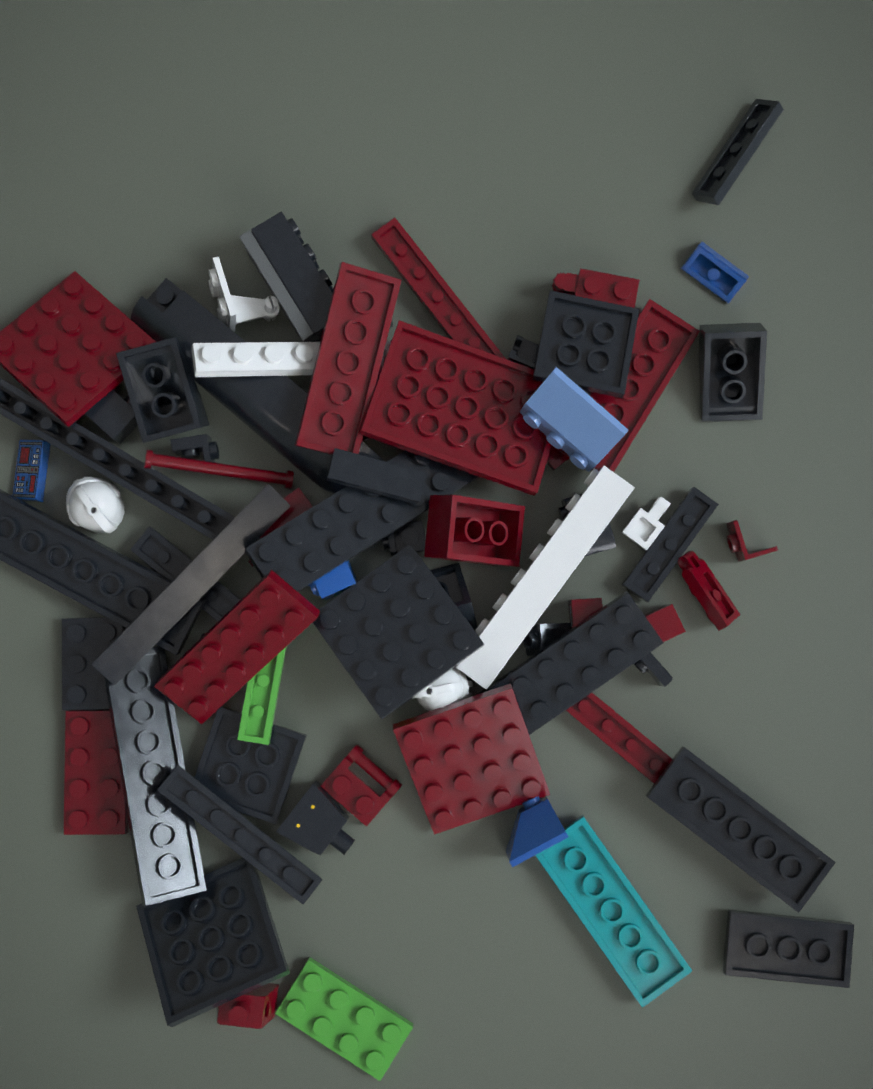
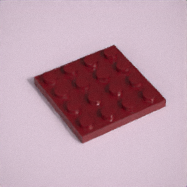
M74 271L0 331V365L69 427L124 380L116 353L155 343L156 341Z
M511 683L392 724L394 734L434 835L522 805V803L537 796L542 798L550 795Z

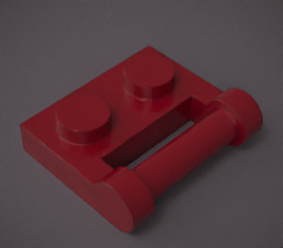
M356 744L323 782L321 787L367 827L403 784L397 779L393 780L365 756L362 753L363 749ZM353 762L385 789L381 796L349 769Z

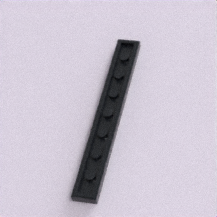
M267 484L91 665L113 685H116L245 553V548L255 543L291 505Z

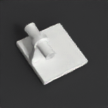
M219 256L213 258L212 269L208 270L210 277L208 284L212 297H218L219 308H217L219 320L234 332L235 325L259 318H264L266 321H270L271 318L273 321L279 313L277 298L271 296L269 299L268 296L266 299L230 295Z

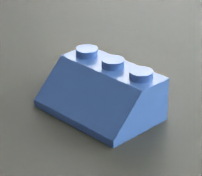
M557 367L519 411L529 426L541 430L553 447L564 450L576 467L582 470L585 469L588 472L628 432V429Z

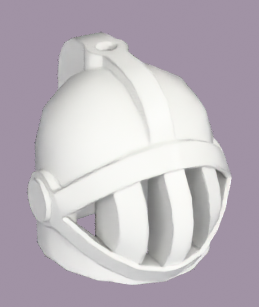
M97 477L76 479L71 487H69L66 496V510L69 519L75 526H81L95 533L110 534L117 529L125 513L120 491L106 479Z
M454 667L412 699L417 698L425 710L432 711L469 698L472 694L469 693V687H473V682L468 681L465 676L466 674Z

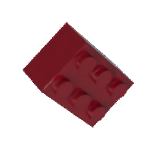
M430 495L424 557L493 566L520 567L525 506L459 495Z

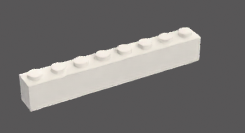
M603 466L600 471L595 468L591 471L583 482L588 486L581 496L575 493L565 507L570 512L563 521L558 518L547 532L551 538L545 546L540 543L529 556V559L533 561L526 571L522 568L518 571L510 582L515 586L508 596L502 593L492 607L496 610L494 616L490 621L484 618L475 630L483 641L484 646L458 664L456 668L486 690L635 487L606 466Z

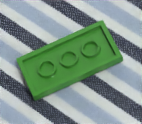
M311 957L305 963L275 1013L379 1081H381L413 1029L414 1024Z

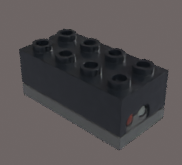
M281 211L252 228V231L249 230L239 237L250 259L273 296L277 298L279 306L301 342H320L333 293V284L324 269L318 271L320 267L309 244L302 245L304 241L293 218L287 220Z

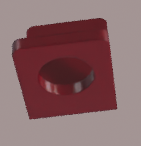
M734 520L726 523L729 535H727L728 547L732 553L735 552L738 562L778 551L777 546L748 554L738 521Z

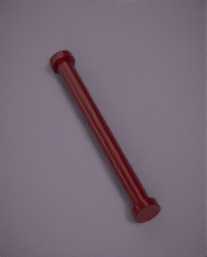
M146 450L144 468L151 469V466L282 484L284 488L291 489L293 484L294 472L287 470L286 473L153 454V450Z

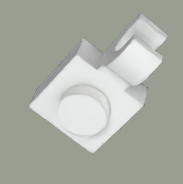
M660 497L655 501L648 513L639 508L621 533L645 551L648 550L665 527L658 520L671 503Z

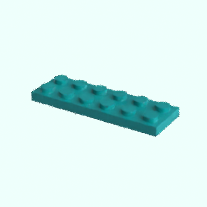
M581 815L564 828L568 838L535 856L643 1008L691 973L692 969L584 816Z

